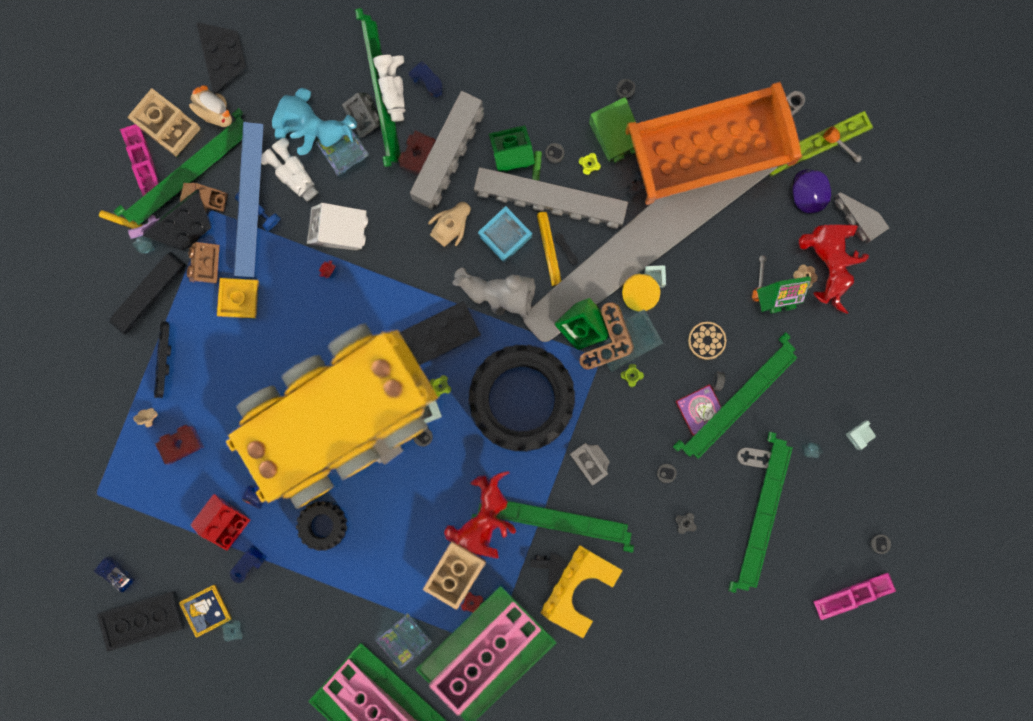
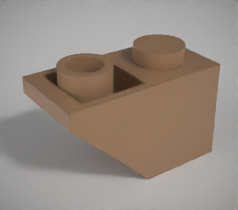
M183 183L180 202L196 189H199L206 209L224 212L228 193L198 183Z

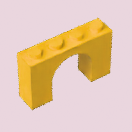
M579 546L540 613L548 620L584 638L593 621L584 614L574 610L572 595L575 588L580 582L588 578L599 579L613 587L623 570L584 547Z

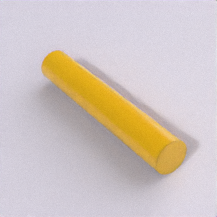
M101 210L99 213L101 218L132 229L143 225H138L135 221L129 222L124 217H118L104 210Z

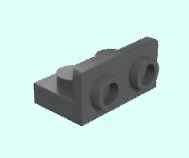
M361 92L356 93L344 102L342 107L347 115L354 117L357 127L355 130L359 137H364L375 128L381 127L378 110L373 104V98L369 94Z

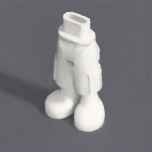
M377 56L373 61L380 77L378 82L383 95V104L388 109L387 112L391 114L392 121H403V112H405L403 82L400 76L396 77V68L404 63V56Z
M282 138L273 144L272 148L286 163L283 165L273 151L267 149L262 154L261 164L272 165L276 169L275 175L281 182L287 184L299 197H303L306 202H309L319 192L315 189L314 182H312L310 176L305 171L303 163L297 156L291 157L287 150L289 141L286 138Z

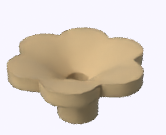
M801 265L794 272L793 277L795 279L806 277L807 274L811 277L810 288L818 279L815 269L812 266Z
M153 408L141 410L133 420L137 425L145 424L146 427H150L153 425L152 421L157 417L158 413Z

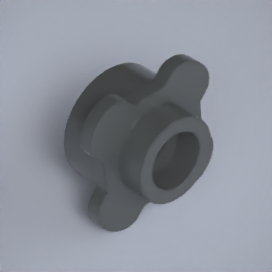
M692 513L676 517L675 521L678 523V532L680 534H684L687 531L694 532L697 529Z

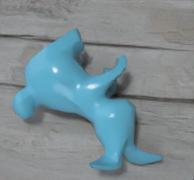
M300 88L294 96L284 95L279 101L272 118L275 139L285 138L289 132H293L290 134L291 139L304 136L303 146L297 148L299 155L308 154L316 137L326 147L335 144L343 135H347L351 142H353V132L351 129L357 127L354 117L347 115L343 121L321 120L306 103L311 96L309 90Z

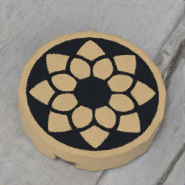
M708 321L693 327L688 337V345L691 352L696 357L704 360L714 359L721 355L727 342L723 329L716 323Z

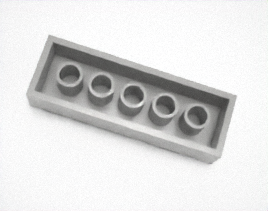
M463 91L460 92L410 191L413 201L433 210L434 206L438 207L442 199V190L448 188L451 181L449 179L452 172H456L459 165L458 159L460 155L464 156L468 147L466 146L467 141L473 138L476 129H474L477 122L480 123L484 116L482 100Z

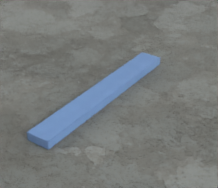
M243 123L234 276L254 277L263 124Z

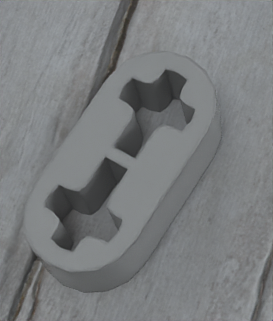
M742 448L737 452L736 458L742 465L767 468L768 462L763 465V462L757 460V457H763L766 454V458L770 459L771 453L764 450ZM745 451H748L747 454L754 457L753 459H747L746 462H744V458L741 457V454H744Z

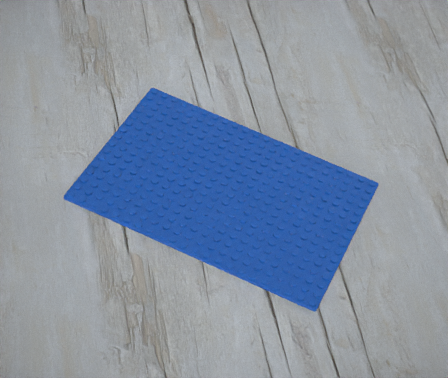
M210 211L208 217L212 224L211 229L203 234L197 242L220 245L217 283L189 282L190 277H187L186 269L165 321L169 322L168 345H171L170 357L167 356L166 364H169V375L165 376L163 398H154V390H156L154 387H156L157 341L97 490V495L198 534L192 528L191 523L213 494H215L251 519L231 545L232 548L453 633L472 612L468 610L463 611L461 604L456 610L424 591L423 588L451 544L444 536L447 526L451 525L459 530L466 522L472 519V514L478 513L479 503H481V488L471 485V481L478 476L486 475L490 482L491 477L497 473L509 471L510 473L501 478L497 485L507 501L545 508L598 367L584 369L580 365V357L585 353L583 351L554 340L542 342L528 330L468 308L481 336L420 365L429 383L431 379L436 380L445 375L448 378V385L451 387L450 393H443L436 400L442 417L426 423L428 429L433 434V440L428 446H418L412 438L401 445L404 451L386 465L383 462L379 464L375 461L342 480L337 469H331L327 477H329L334 487L298 509L295 508L291 498L283 499L281 497L269 503L267 500L261 502L256 494L260 488L238 451H231L226 443L230 439L228 435L241 427L239 423L242 420V416L236 408L237 405L256 392L272 385L275 386L280 396H285L288 387L282 376L291 368L313 356L320 355L326 366H334L331 362L335 357L328 347L329 344L357 326L367 324L372 335H381L382 333L394 330L401 332L457 303L257 228L254 277L234 276L237 220L218 212ZM331 260L332 264L336 266L328 279L324 276L320 277L321 272L319 268L324 261L328 262ZM220 278L259 280L256 319L217 316ZM512 345H532L552 353L568 370L575 391L574 410L565 430L550 444L527 452L504 449L492 443L476 426L469 406V388L477 368L495 351ZM586 355L587 359L584 360L585 364L589 363V365L591 366V362L597 360L598 357L594 356L592 358H589L588 355ZM516 367L505 371L495 380L489 394V405L495 419L506 428L515 431H529L541 426L550 417L554 407V392L547 378L537 370L528 367ZM153 408L158 413L157 417L152 421L153 425L150 427H146L145 424L137 425L133 420L141 410ZM248 498V500L250 499L252 500V502L255 501L259 504L257 507H255V505H252L255 503L249 504L247 502L242 501V499ZM319 501L332 502L334 505H338L339 509L345 513L344 516L347 518L346 526H348L345 532L346 535L341 542L325 551H316L315 549L308 548L306 544L301 542L302 539L298 537V530H296V525H298L297 518L300 517V512L309 504ZM319 514L313 518L311 528L316 536L327 537L333 530V523L329 516ZM504 520L513 524L516 529V533L512 534L507 528V536L502 538L500 528L494 529L489 546L498 550L499 559L475 554L485 560L486 563L468 592L475 596H482L484 602L501 586L511 596L538 526Z

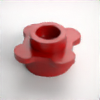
M331 260L328 262L324 261L319 268L321 272L320 277L324 276L328 279L336 266L332 264Z
M467 592L465 601L461 604L462 610H468L473 613L480 606V603L483 602L482 596H475L471 592Z

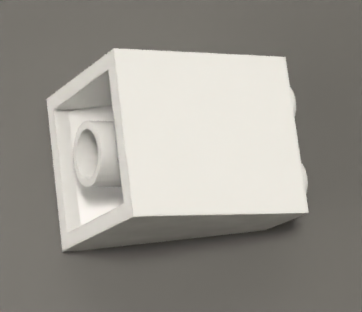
M326 203L311 207L307 245L349 250L362 249L366 240L364 227L367 226L368 222L366 211Z

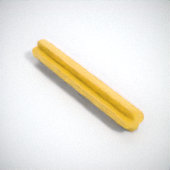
M540 212L537 214L550 280L552 286H556L561 282V276L547 212Z

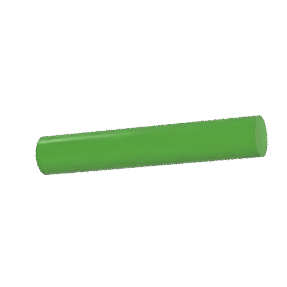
M534 151L535 164H533L532 180L539 181L541 151Z

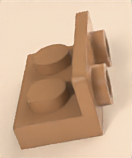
M200 242L192 244L188 254L189 258H191V266H188L187 277H190L189 282L217 283L220 245Z

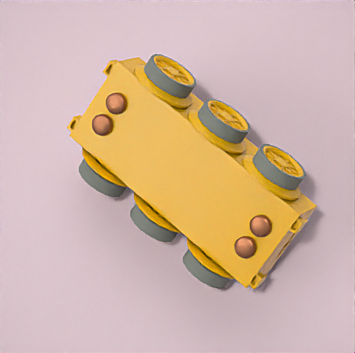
M367 324L357 326L329 344L328 347L335 357L331 362L334 366H326L320 355L313 356L291 368L282 376L288 387L285 396H280L275 386L272 385L256 392L237 405L236 408L242 416V420L239 423L241 427L228 435L230 439L226 443L231 451H238L260 488L256 494L261 502L267 500L269 503L281 497L283 499L291 498L295 508L298 509L334 487L329 477H327L331 469H337L342 480L377 461L380 458L374 447L378 441L377 439H384L389 450H392L428 428L421 417L425 411L422 408L437 400L438 396L398 330L385 332L381 335H372Z

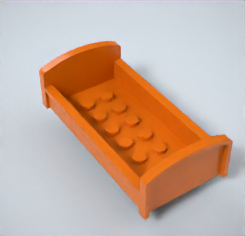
M780 82L772 84L769 88L641 123L631 122L627 124L625 131L626 135L630 134L638 160L647 192L646 205L654 203L656 199L780 165H795L802 157L793 117Z

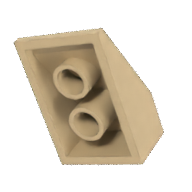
M452 541L423 590L457 610L486 561Z

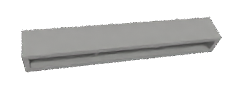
M480 167L474 187V193H477V196L488 199L490 196L496 198L498 202H514V205L519 207L529 205L533 206V209L537 211L550 210L554 215L562 216V214H568L572 219L581 220V218L589 219L588 222L599 224L602 222L606 223L608 227L615 229L618 226L622 227L628 205L627 201Z

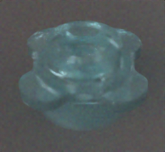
M139 237L136 239V242H133L136 251L140 253H148L154 250L150 238Z
M808 443V445L802 446L805 456L819 458V455L823 453L818 444Z
M239 621L222 625L226 642H230L233 639L240 640L243 637Z

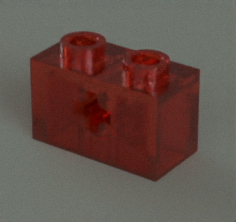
M416 130L413 135L410 134L406 142L408 147L405 152L402 151L398 160L401 169L418 176L436 139ZM417 150H419L420 155L417 154L416 157H414L413 152H417Z
M181 426L176 429L177 433L163 435L159 438L160 441L155 443L165 464L170 465L204 448L194 426ZM177 440H181L183 442L180 444V447L175 446V444L178 443Z

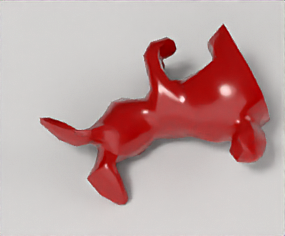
M857 225L818 226L811 234H803L798 241L801 249L812 247L826 263L829 270L825 291L813 293L820 302L827 304L831 299V303L836 309L848 314V311L840 303V297L854 284V276L848 272L846 266L865 262L869 255L863 254L861 257H858L859 252L857 250L854 251L853 256H849L846 253L845 239L855 235L858 228Z
M509 471L497 473L491 477L490 482L486 475L478 476L471 481V485L481 488L480 499L482 507L477 516L466 522L461 529L457 530L454 526L448 525L444 531V536L448 541H453L473 554L499 559L498 550L489 546L493 530L500 528L502 538L507 536V528L510 533H516L513 524L496 518L497 514L504 510L508 503L497 486L498 481L509 474Z

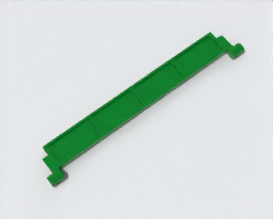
M359 8L355 10L357 20H361L386 152V156L382 158L384 167L392 166L391 163L398 162V159L401 158L395 121H392L391 114L387 112L388 109L383 104V95L378 82L380 77L373 61L375 57L382 55L376 21H372L371 16L363 14V9Z
M239 108L234 111L232 116L236 121L130 208L125 210L120 205L114 210V213L118 217L123 214L129 222L134 220L138 225L144 222L178 194L183 188V183H191L242 141L244 121L241 116L243 112Z
M785 332L778 339L783 345L686 444L679 440L673 446L677 452L682 449L689 457L693 454L699 459L797 359L793 354L796 349L788 342L791 338L789 334Z
M769 432L767 441L773 442V447L738 583L730 582L728 591L736 593L737 588L749 591L750 586L757 588L793 449V447L786 446L787 441L777 439V433Z
M507 501L506 508L499 512L496 517L502 520L624 543L623 551L633 553L634 545H630L632 533L627 532L628 524L512 501ZM479 503L478 513L482 507L481 503Z

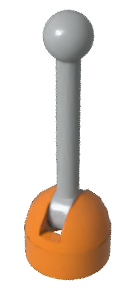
M832 126L824 133L823 138L827 142H837L854 157L855 162L861 161V156L856 155L840 140L838 129Z
M765 256L759 257L761 262L759 287L755 288L752 293L753 301L759 302L757 289L763 287L764 263L767 260Z

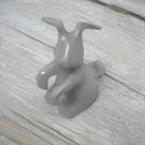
M464 267L459 268L455 272L453 285L461 286L474 303L480 304L483 301H488L492 312L496 315H503L506 309L511 313H519L521 317L528 319L531 302L535 293L533 278L512 274L506 279H495L487 282L482 278L469 275Z

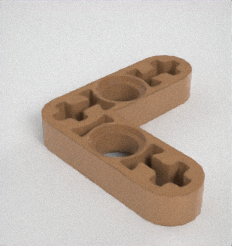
M614 302L606 303L601 310L612 343L582 354L579 361L584 369H592L631 354L634 349L620 307ZM608 306L615 308L616 311L613 312L614 318L619 317L620 320L613 321L612 323L609 322L613 318L611 314L606 313L609 309ZM615 324H620L623 327L620 335L613 332L612 328ZM622 342L625 345H629L626 353L624 350L617 352L619 356H616L615 349L621 347ZM607 348L611 351L612 356L610 359L602 357L603 349ZM597 351L598 359L592 361L591 366L589 365V363L585 364L584 360L587 359L586 355H588L589 358H592L596 356L595 352Z

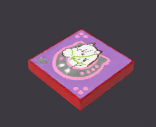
M711 385L675 401L692 436L721 408Z

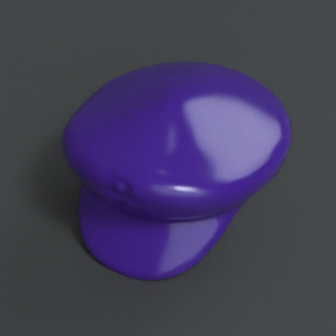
M805 169L795 175L793 198L796 206L801 211L808 214L817 213L825 209L829 204L831 186L823 172Z

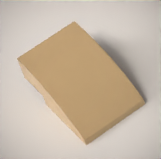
M152 88L127 117L175 157H178L201 129L197 123Z

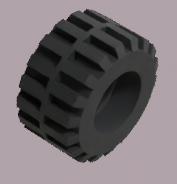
M325 501L314 502L306 506L300 512L301 515L297 518L298 525H296L297 535L302 539L301 542L306 544L308 548L315 549L316 551H325L338 545L345 537V532L348 528L346 526L347 518H345L343 510L341 511L338 505ZM319 514H325L332 520L333 530L327 537H318L312 531V520Z

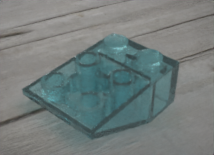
M645 309L624 320L634 349L631 354L606 363L610 372L663 344ZM620 324L612 328L613 332L617 335H620L623 331V327ZM608 334L606 340L596 343L597 348L612 343L610 335ZM622 342V346L615 349L616 356H619L617 352L624 350L626 353L629 345H625ZM607 348L602 350V357L610 359L612 356L611 351Z

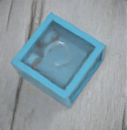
M505 206L478 232V236L505 263L532 238V233Z

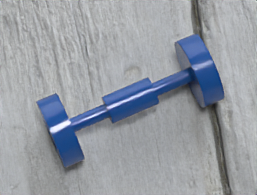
M239 192L235 196V200L237 202L239 199ZM260 205L258 206V215H262L266 219L263 228L269 231L277 225L281 218L277 214L268 217L265 210Z

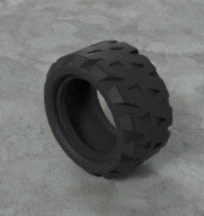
M512 345L495 351L477 368L471 380L469 406L472 418L486 438L504 449L527 452L542 448L560 436L572 417L575 406V391L572 378L557 357L540 347ZM516 367H528L537 370L547 378L554 392V407L550 417L541 426L529 431H515L506 428L495 419L489 405V394L495 380L505 371Z

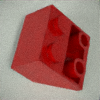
M213 494L191 523V526L201 537L228 551L251 519L226 500Z

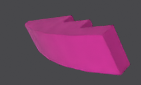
M134 124L120 129L132 163L131 167L144 196L158 185L160 181L142 129Z
M889 572L820 598L814 601L820 619L823 620L896 592Z

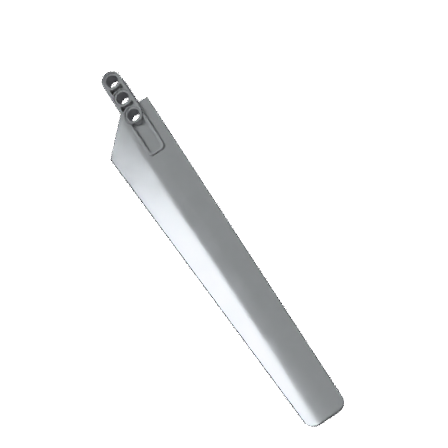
M794 91L786 97L793 116L804 105L805 96L799 91ZM796 98L800 104L797 106L793 105L791 99ZM777 167L656 199L654 203L647 206L533 305L528 319L523 318L525 325L538 340L542 342L552 340L561 333L554 325L555 322L575 303L590 298L598 305L624 285L629 277L640 273L646 266H649Z

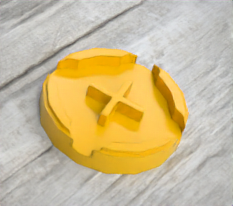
M634 274L623 285V300L632 310L639 312L647 311L653 308L659 301V284L656 279L648 274Z

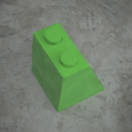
M625 97L590 115L589 124L609 163L612 161L617 163L625 158L624 155L630 152L635 154L630 134L626 135L625 132L627 124L635 122V118Z

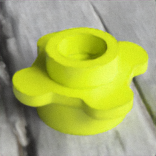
M594 153L579 159V164L582 165L583 173L589 175L594 170L598 171L601 167Z

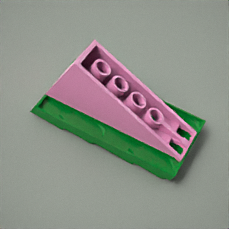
M500 586L415 670L457 715L460 714L465 721H476L557 642ZM474 667V673H468V668Z
M362 643L355 648L308 701L329 721H447Z

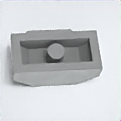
M585 443L570 453L592 486L608 475L607 468L610 461L598 445H588Z

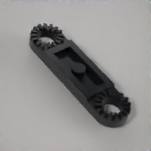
M161 321V330H159L154 398H163L165 376L169 375V364H166L167 356L170 357L171 345H168L169 322Z

